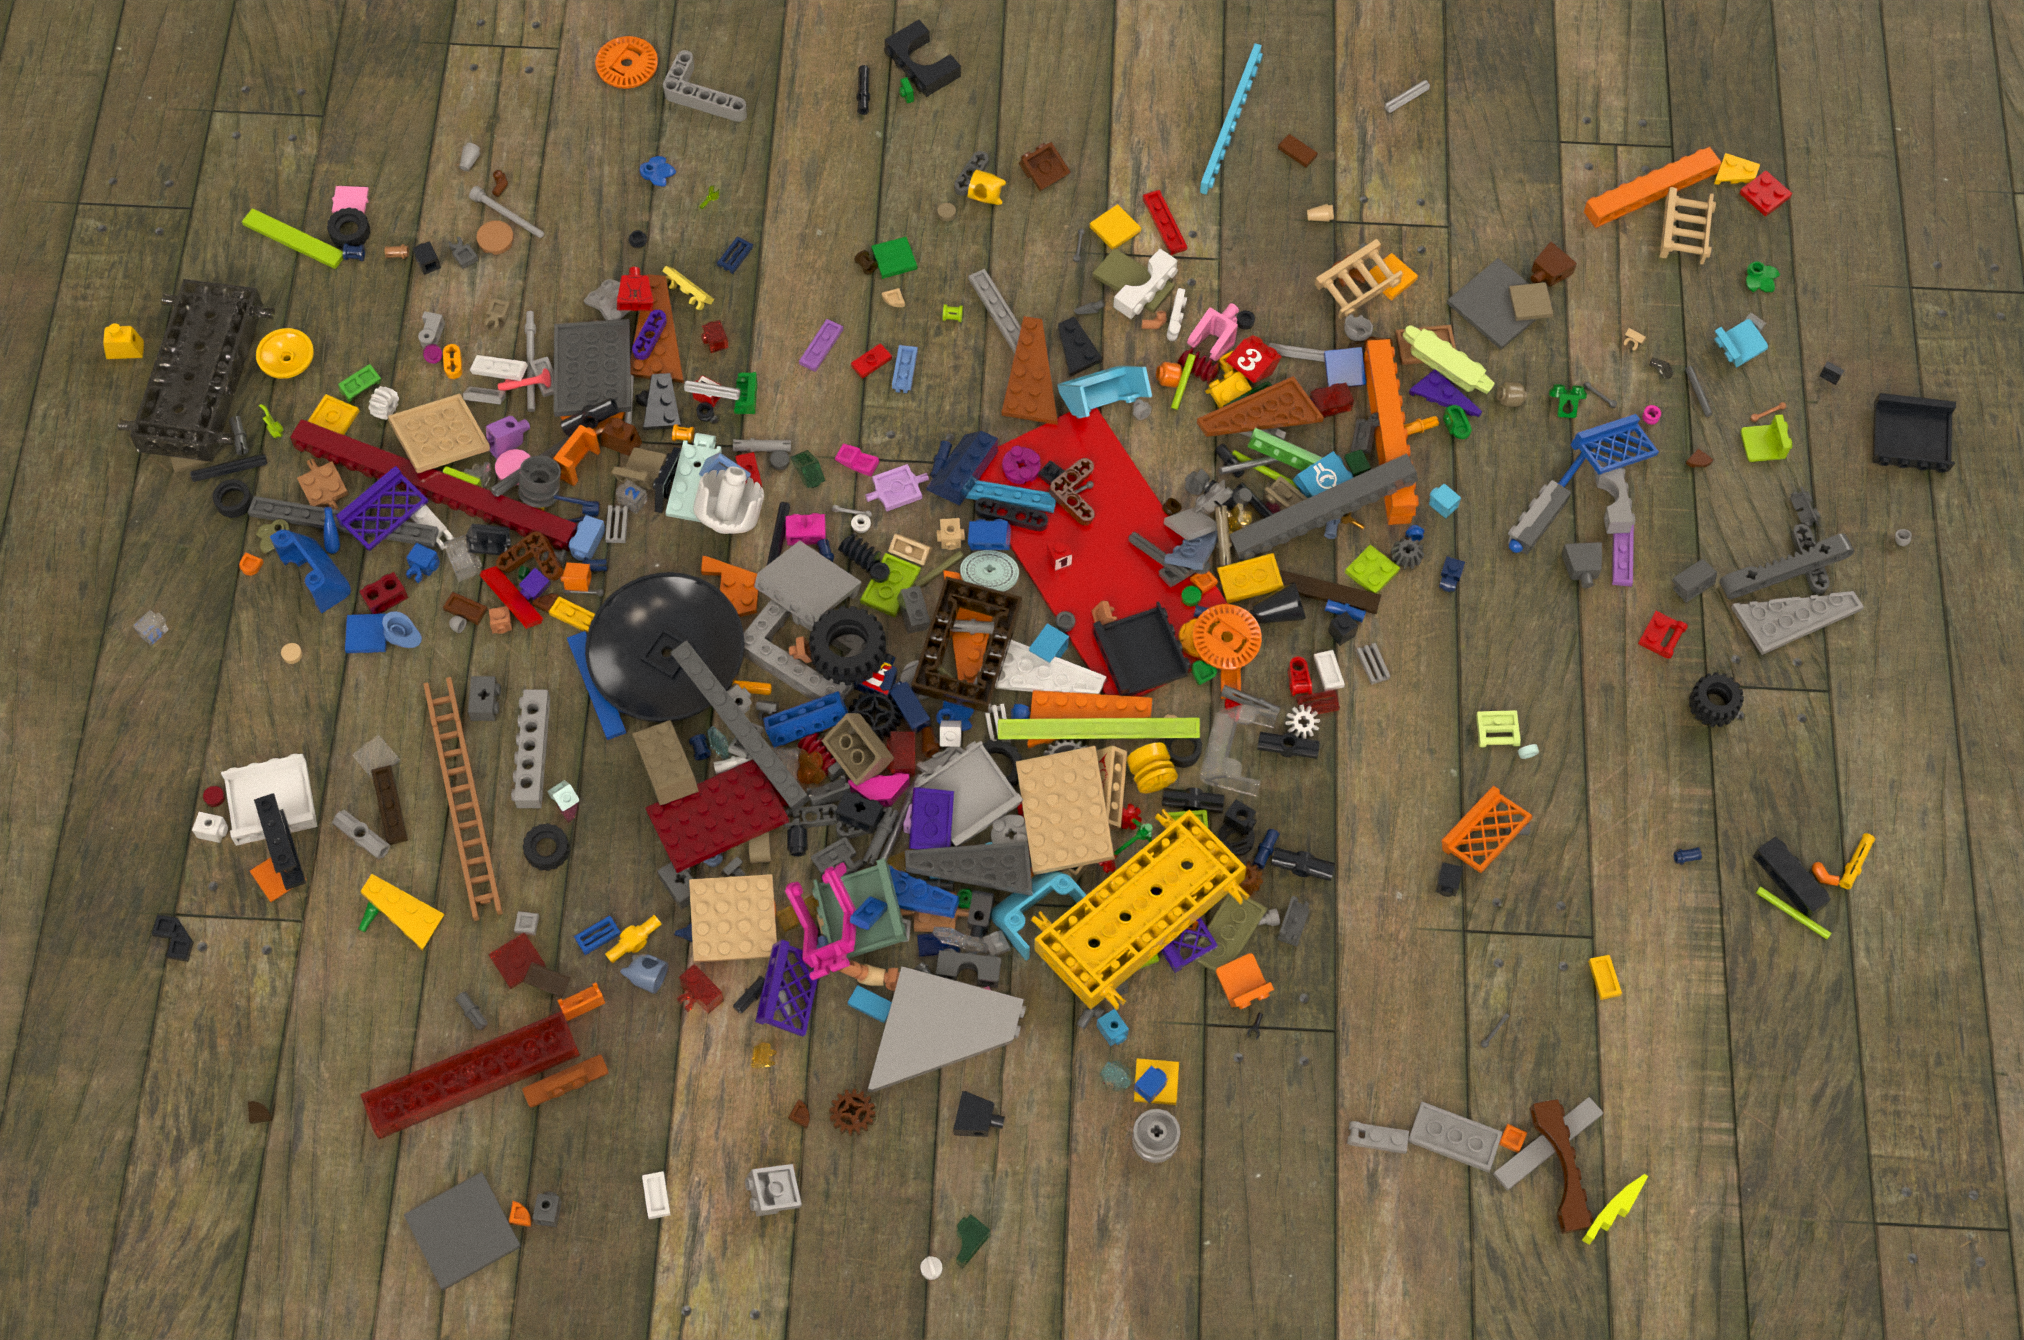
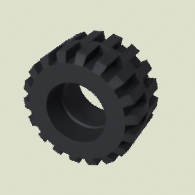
M1714 672L1713 675L1708 673L1705 677L1702 676L1698 680L1689 696V707H1692L1690 711L1692 714H1696L1695 719L1697 721L1702 720V724L1706 725L1708 723L1710 727H1715V725L1723 727L1724 723L1728 725L1735 719L1743 705L1744 696H1742L1743 690L1739 689L1740 684L1738 682L1735 683L1733 677L1728 678L1726 677L1727 674L1722 673V675H1719L1718 672ZM1715 694L1720 696L1726 705L1718 706L1709 701L1707 695Z

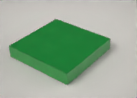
M907 237L871 246L882 279L917 270V264Z

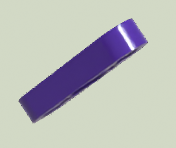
M654 310L649 314L632 347L635 358L644 360L650 356L667 323L666 315L662 310ZM659 317H661V320H658L655 324L654 318L658 319ZM648 331L655 333L652 338H646L644 335ZM644 346L645 351H641V352L639 353V352H638V349L641 350L642 347Z

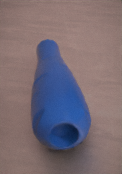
M325 507L324 548L328 553H336L340 549L339 535L332 507Z

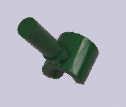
M521 566L518 571V578L523 581L531 570Z

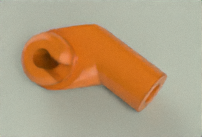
M1815 862L1812 865L1811 871L1819 883L1838 886L1839 876L1829 875L1821 862Z

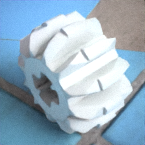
M382 386L375 389L374 394L371 395V400H369L370 405L368 409L373 416L387 420L389 415H393V412H396L399 397L393 389Z
M1299 705V711L1293 707L1292 712L1294 715L1287 714V717L1292 720L1285 722L1286 725L1292 724L1288 732L1296 730L1294 735L1297 737L1301 732V738L1305 739L1307 732L1312 737L1314 734L1311 729L1316 731L1319 729L1314 723H1319L1320 719L1313 718L1318 713L1315 711L1310 714V706L1305 711L1303 705ZM1301 716L1303 720H1307V724H1304L1305 727L1298 723V720H1301Z

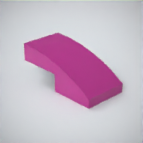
M844 443L835 457V460L840 464L867 476L873 475L880 462L878 457L862 453L860 448Z

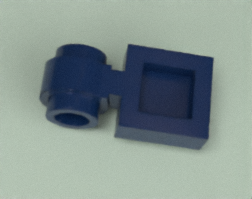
M1446 556L1439 588H1443L1442 591L1449 593L1450 591H1455L1457 581H1460L1465 564L1464 561Z

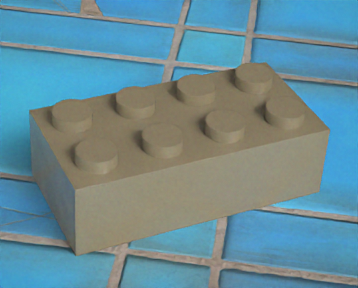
M671 720L633 733L637 750L660 805L699 792L695 777Z

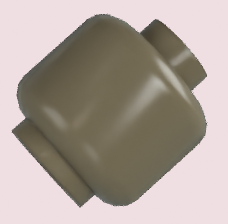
M1505 382L1497 390V399L1503 406L1519 407L1527 397V392L1521 383Z

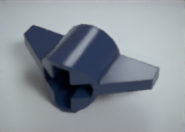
M692 923L685 928L675 931L674 935L693 942Z

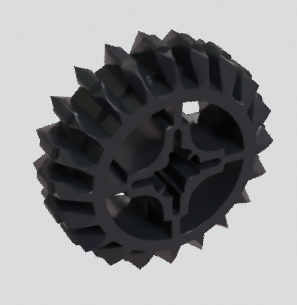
M867 690L866 696L859 694V700L854 699L853 705L849 706L850 712L848 713L860 714L871 725V729L882 742L884 736L890 738L891 732L896 733V727L901 725L902 714L890 694L884 696L882 692L877 694L876 691L870 694ZM878 705H881V706L887 708L889 711H886V709L880 708ZM876 710V717L874 722L873 715L874 711Z

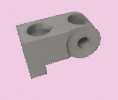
M424 311L422 319L425 325L418 336L423 349L429 344L438 345L445 326L442 315Z

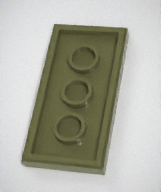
M1115 248L1093 272L1094 278L1117 292L1125 285L1141 286L1151 279L1147 267ZM1167 280L1164 288L1158 290L1153 300L1149 303L1147 302L1144 308L1154 313L1173 291L1175 284Z
M1228 893L1207 927L1218 947L1194 961L1216 974L1218 967L1237 959L1268 908L1251 898L1247 900L1243 898V903L1240 905ZM1201 937L1196 946L1206 948L1212 944L1208 938Z

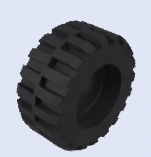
M840 606L839 610H834V608L828 610V615L822 614L819 617V622H815L812 626L813 631L810 632L809 636L811 660L819 674L823 673V678L826 680L833 679V683L839 685L840 682H844L845 685H851L852 682L860 684L863 683L865 678L867 680L871 679L873 672L878 673L881 665L884 664L886 654L885 631H883L881 622L877 621V617L874 614L868 615V610L863 608L857 610V606H850V608ZM846 634L857 635L867 643V646L861 653L852 657L836 655L829 649V646L834 639Z

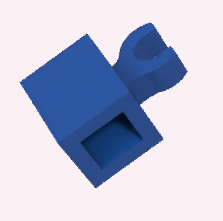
M416 543L406 557L410 567L406 572V576L410 579L413 574H417L415 577L417 583L422 580V573L430 577L432 572L436 571L439 567L440 560L437 552Z

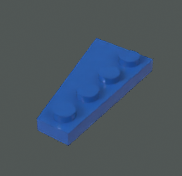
M889 865L901 909L954 918L959 904L958 896L939 887H933L925 881L913 878L908 873L900 872Z

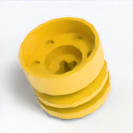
M1151 743L1142 746L1127 757V764L1131 773L1135 775L1134 781L1140 793H1153L1162 790L1174 783L1178 778L1174 764L1169 761L1171 757L1164 743Z

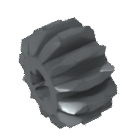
M1411 536L1408 540L1402 537L1400 541L1396 540L1394 542V547L1391 548L1392 561H1397V566L1402 565L1404 570L1407 566L1413 569L1415 565L1419 566L1421 564V560L1424 557V552H1422L1423 545H1418V540L1412 541Z

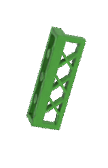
M1257 428L1253 430L1247 446L1301 471L1322 459V457Z

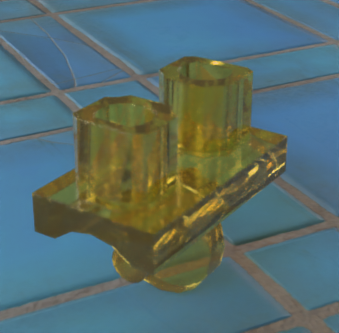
M1238 503L1231 512L1227 511L1229 534L1244 528L1245 524L1249 525L1252 521V512L1243 510V504Z

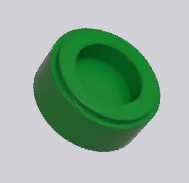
M1195 586L1184 588L1181 596L1182 602L1191 607L1196 606V604L1198 605L1201 601V591Z

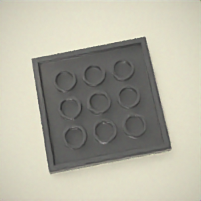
M1499 258L1447 300V304L1500 350L1537 320H1515L1508 291L1509 286L1526 285L1529 283Z
M483 1172L404 1214L442 1291L521 1248Z

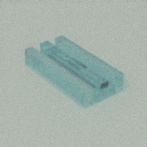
M712 726L707 730L710 747L715 749L718 755L721 753V758L725 760L730 755L727 738Z

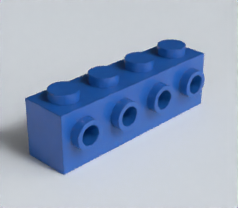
M839 691L763 719L765 731L775 748L835 726L848 711Z

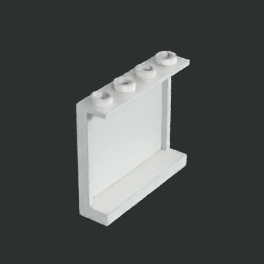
M291 754L285 758H273L267 762L251 763L246 767H234L221 772L225 780L231 818V838L236 846L265 839L254 799L271 793L275 794L279 810L283 809L285 811L291 833L317 827L308 767L303 754Z

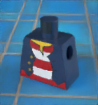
M886 653L884 664L881 665L879 672H873V677L869 680L863 679V683L856 684L854 682V689L864 694L868 690L870 694L876 691L877 694L882 692L884 696L889 695V691L892 690L891 686L896 683L898 676L897 668L893 666L896 658Z

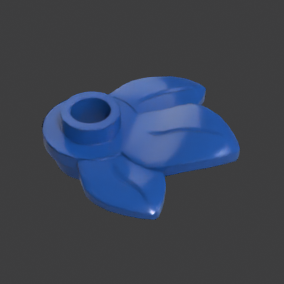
M662 156L652 157L649 162L643 163L639 169L644 179L650 180L657 186H666L665 178L675 175L676 170L670 164L665 163L666 158Z
M944 701L943 708L938 711L936 719L939 725H941V720H944L943 717L945 716L950 717L949 720L945 721H961V731H967L972 728L968 719L972 716L974 709Z

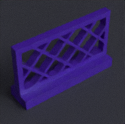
M395 466L339 512L336 517L343 528H346L368 551H371L429 501ZM403 482L407 486L406 492H395L396 486ZM392 496V504H381V498ZM395 496H406V504H395ZM409 496H418L421 501L416 505L409 504ZM369 508H377V517L366 516V511ZM380 508H391V517H380ZM394 508L405 509V514L402 517H394ZM355 520L362 521V529H353L350 524ZM365 521H376V529H365ZM379 521H390V527L388 529H379ZM365 533L376 534L375 540L368 544L364 540Z
M1159 887L1150 890L1153 895L1161 894L1158 893L1161 891ZM1201 917L1196 920L1199 924L1198 932L1186 929L1182 932L1180 942L1171 941L1161 950L1174 973L1218 947ZM1184 933L1196 935L1194 946L1182 943ZM1199 936L1208 938L1212 944L1206 948L1196 946ZM1181 946L1193 949L1192 956L1183 960L1180 955Z
M780 940L772 946L755 1022L762 1025L767 1023L803 1037L806 1035L818 979L812 980L810 978V972L802 960L803 950L790 946L789 942L785 940ZM788 952L793 953L798 962L791 965L787 958ZM797 964H800L805 974L800 978L797 977L792 968ZM786 970L789 971L793 979L789 984H786L783 978V973ZM805 977L810 983L809 990L807 991L804 990L799 981ZM794 983L800 992V995L793 997L788 986ZM784 989L789 1001L782 1004L778 995L779 991ZM801 996L806 1003L803 1010H800L795 1001ZM790 1002L796 1012L791 1017H789L784 1008ZM777 1009H780L785 1019L782 1022L773 1019ZM799 1017L801 1021L800 1029L794 1027L791 1021L792 1018Z

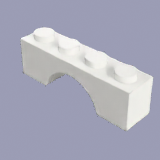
M1159 249L1148 262V272L1151 275V279L1141 286L1125 285L1114 297V308L1130 319L1136 314H1140L1144 305L1153 300L1155 293L1164 288L1166 281L1176 275L1178 260L1162 249Z

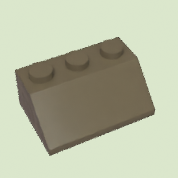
M846 713L822 740L856 786L881 773L894 759L860 714Z

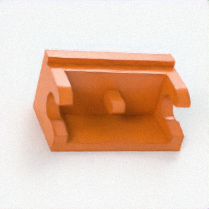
M596 982L592 984V987L564 1000H557L566 1021L605 1004L603 995Z

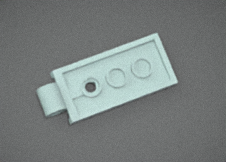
M696 433L694 445H689L688 441H683L666 509V516L700 522L693 510L697 489L702 477L699 473L707 458L719 452L721 453V447L717 446V449H714L716 436ZM700 462L701 466L697 468L694 467V464Z

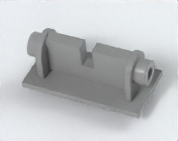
M1224 479L1220 483H1215L1208 493L1202 494L1197 498L1195 505L1196 513L1200 510L1208 516L1215 510L1214 507L1218 506L1215 501L1222 505L1231 497L1233 491L1229 487L1225 488Z

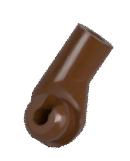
M496 170L493 173V177L497 185L492 190V194L499 197L508 186L506 175L501 170Z

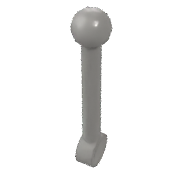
M837 505L832 506V511L863 514L869 518L872 516L870 511L863 512L840 508Z

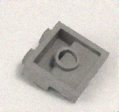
M793 1164L752 1169L745 1178V1187L751 1191L752 1195L749 1202L750 1209L755 1211L756 1217L777 1214L781 1210L795 1209L802 1206Z

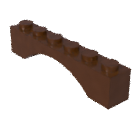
M1558 1099L1534 1103L1529 1107L1534 1129L1542 1134L1552 1145L1562 1166L1564 1189L1561 1204L1556 1213L1561 1233L1566 1234L1586 1230L1591 1227L1593 1218L1591 1211L1587 1210L1586 1191L1584 1188H1581V1172L1579 1167H1576L1574 1161L1576 1159L1575 1149L1573 1146H1570V1130L1568 1125H1565L1563 1119L1565 1117L1564 1107L1562 1104H1559Z

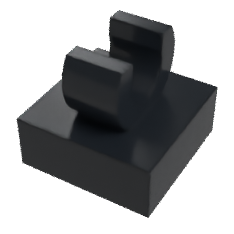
M1050 460L1038 472V477L1051 485L1065 470Z

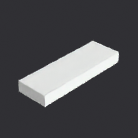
M477 355L470 371L476 375L521 381L528 365L524 361Z

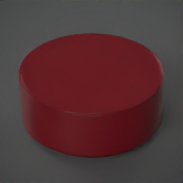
M210 786L204 791L203 800L210 807H218L224 802L225 794L220 787Z

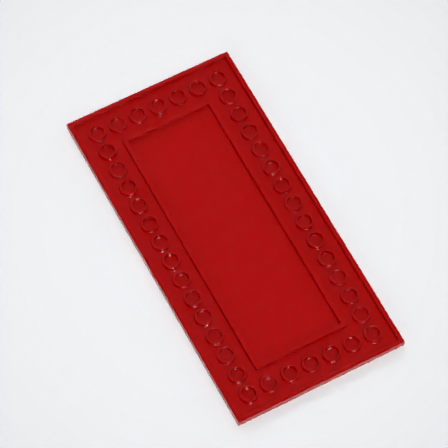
M1096 407L1091 409L1089 412L1090 416L1077 418V416L1068 412L1057 418L1058 425L1046 423L998 446V453L978 481L1049 492L1050 485L1039 477L1032 482H1024V484H1016L1006 478L1002 468V461L1005 454L1014 446L1029 448L1040 456V470L1050 460L1065 471L1082 458H1088L1093 462L1094 469L1092 474L1073 489L1074 491L1086 485L1088 481L1093 482L1094 486L1092 488H1087L1077 493L1094 510L1095 515L1091 524L1081 525L1056 501L1054 513L1040 511L1048 517V526L1044 531H1034L1010 525V548L1054 617L1056 618L1060 612L1064 611L1074 615L1075 626L1071 631L1065 632V634L1069 636L1070 642L1088 670L1106 676V682L1102 688L1104 695L1120 696L1092 633L1093 623L1095 622L1091 610L1101 601H1108L1109 606L1114 608L1112 616L1117 617L1115 620L1117 621L1156 608V602L1159 601L1161 607H1165L1167 611V620L1169 624L1174 626V636L1178 641L1181 627L1185 623L1190 622V620L1198 619V617H1194L1196 606H1187L1181 599L1184 588L1194 586L1190 581V577L1195 575L1196 572L1170 588L1159 576V570L1164 568V566L1129 542V535L1132 532H1137L1166 554H1172L1176 546L1183 544L1184 538L1164 524V518L1169 516L1163 511L1162 504ZM1018 463V468L1026 467L1025 463ZM1081 467L1079 473H1081V471L1085 468L1088 469V467ZM1068 475V476H1066L1067 479H1068V481H1070V482H1075V481H1076L1075 476H1073V475ZM1062 483V486H1060L1059 488L1055 487V490H1062L1064 484ZM1067 499L1069 505H1077L1074 499ZM1005 509L997 511V514L1000 516H1005L1008 513ZM1019 513L1015 518L1022 521L1026 519V516ZM1039 519L1037 521V524H1040L1042 522V519ZM1066 538L1073 553L1072 565L1054 571L1047 556V544ZM1215 585L1204 594L1201 593V601L1198 605L1211 608L1228 603ZM1182 651L1183 656L1187 657L1190 663L1189 673L1191 672L1192 663L1202 659ZM1164 685L1140 692L1132 696L1142 697Z

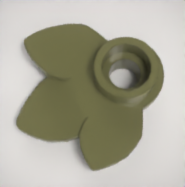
M278 519L272 524H264L258 529L256 535L262 538L260 543L262 553L265 554L275 549L269 536L277 532L278 526H282L281 530L290 531V526L285 520Z

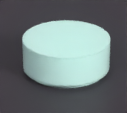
M1536 744L1528 745L1518 750L1521 759L1530 758L1539 753Z

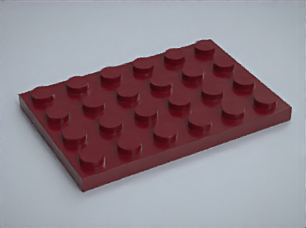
M753 759L698 783L697 788L699 792L663 805L656 802L645 807L676 873L789 823V818L768 778Z

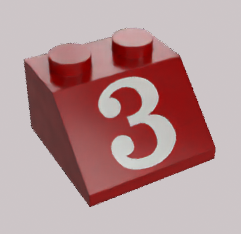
M1252 335L1245 338L1225 362L1256 383L1273 374L1282 356L1274 348L1264 344L1262 339Z

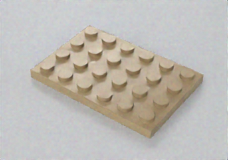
M1095 746L1016 762L1034 875L1115 859Z

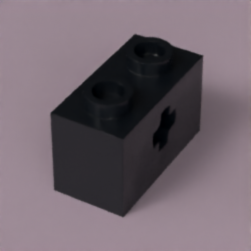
M845 791L835 811L836 820L871 834L875 833L877 824L884 814L883 805L873 799L868 800L856 792L850 793Z

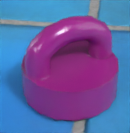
M436 344L427 345L423 349L424 359L432 364L439 362L442 358L441 348Z

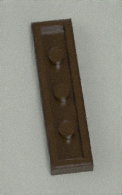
M391 765L372 769L371 772L386 841L389 845L408 841L393 768Z

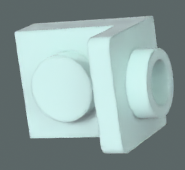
M565 780L547 791L562 811L579 802V798L573 788Z

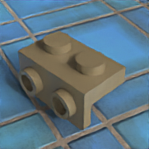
M1281 476L1270 488L1266 487L1264 489L1265 498L1274 505L1276 503L1280 506L1281 511L1308 499Z

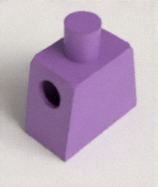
M508 416L486 426V440L490 445L489 451L496 459L502 453L522 445L523 433L530 429L528 421L523 419L517 422L513 416Z

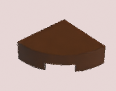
M1697 449L1687 460L1686 465L1693 468L1707 467L1712 464L1713 459L1700 449Z
M551 593L537 597L532 602V605L549 613L559 595Z
M798 1099L788 1119L807 1129L810 1123L809 1111L804 1102Z

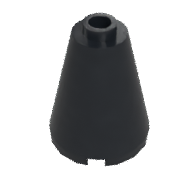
M1295 582L1289 583L1253 604V609L1250 610L1251 615L1257 620L1258 624L1306 619Z

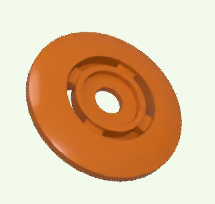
M624 36L615 38L603 45L596 56L595 65L598 75L605 83L613 87L627 89L638 87L653 77L658 67V57L653 46L647 41L638 37ZM625 59L632 61L630 66H623L621 63Z
M1221 604L1208 608L1198 617L1193 628L1192 640L1196 652L1207 664L1222 670H1235L1246 666L1256 657L1261 647L1262 634L1258 622L1247 610L1236 605ZM1216 622H1220V624L1214 627L1210 635L1208 633L1210 627ZM1222 633H1231L1233 640L1231 642H1224L1221 639ZM1246 640V644L1242 648V650L1236 653L1235 651L1239 649V647L1242 644V641Z

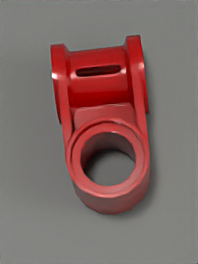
M1299 656L1292 658L1288 667L1291 696L1302 693L1311 695L1312 682L1309 676L1307 661ZM1299 666L1302 670L1297 671L1293 667Z

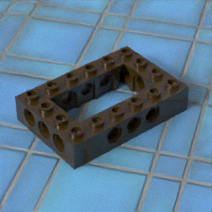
M946 576L911 684L912 691L920 695L989 713L1021 611L1022 597ZM959 608L995 617L993 633L989 635L988 649L983 655V665L981 671H978L977 685L969 683L965 679L962 681L948 677L947 674H939Z

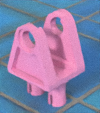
M1230 303L1222 314L1209 308L1189 336L1187 344L1195 348L1210 334L1219 337L1211 349L1209 357L1214 361H1218L1235 344L1238 327L1235 315L1239 312L1238 307Z

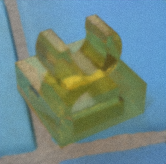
M763 1042L754 1046L751 1067L760 1069L764 1066L771 1067L775 1065L774 1061L769 1060V1055L774 1056L777 1054L775 1050L770 1049L771 1044Z

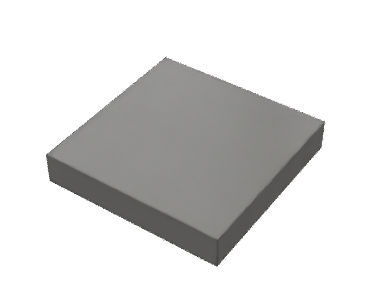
M1195 507L1164 518V524L1188 541L1217 530L1216 521L1200 510L1196 513Z

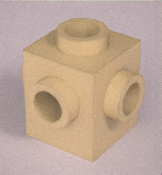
M960 518L940 519V530H937V542H941L942 549L954 550L961 548V540H965L964 529H960Z

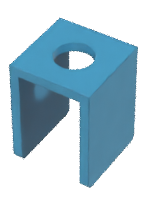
M1047 623L1030 646L1029 651L1050 663L1054 657L1061 658L1068 648L1069 636Z

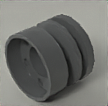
M532 456L523 461L520 466L518 494L525 504L542 508L548 507L558 500L554 499V495L559 496L561 477L559 464L546 456Z

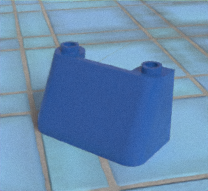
M280 530L269 536L284 565H287L288 562H293L299 567L307 562L313 569V571L306 575L305 584L315 600V605L321 614L350 595L351 587L348 581L314 538L288 530Z

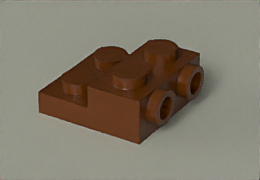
M1052 142L1040 144L1033 153L1030 151L1021 156V161L1019 162L1028 179L1031 177L1040 192L1071 173Z

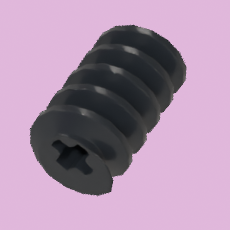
M853 533L841 542L838 551L843 552V555L848 556L850 560L860 565L863 570L870 574L872 565L880 562L881 552L876 551L873 553L875 550L873 546L867 549L869 543L865 542L862 545L863 538L860 537L856 540L857 534Z

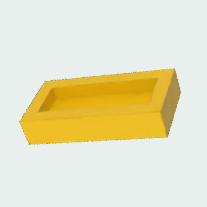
M1610 955L1590 958L1588 963L1600 1000L1621 996V988Z

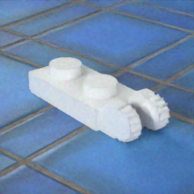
M1179 288L1176 293L1167 331L1169 341L1177 340L1180 332V324L1184 314L1180 311L1181 308H1185L1187 297H1184L1185 289Z
M426 505L410 517L414 523L438 527L439 533L435 544L440 550L445 548L444 543L439 539L441 536L444 535L450 543L455 541L444 524Z

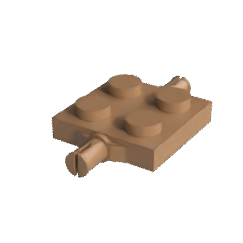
M310 459L311 462L308 460L307 464L311 471L297 479L310 505L316 507L329 506L332 509L339 510L336 502L340 498L349 495L333 461L318 467L314 459Z
M947 891V892H950V893L956 895V892ZM957 907L954 918L900 908L901 915L912 916L914 932H955L958 917H968L970 908Z

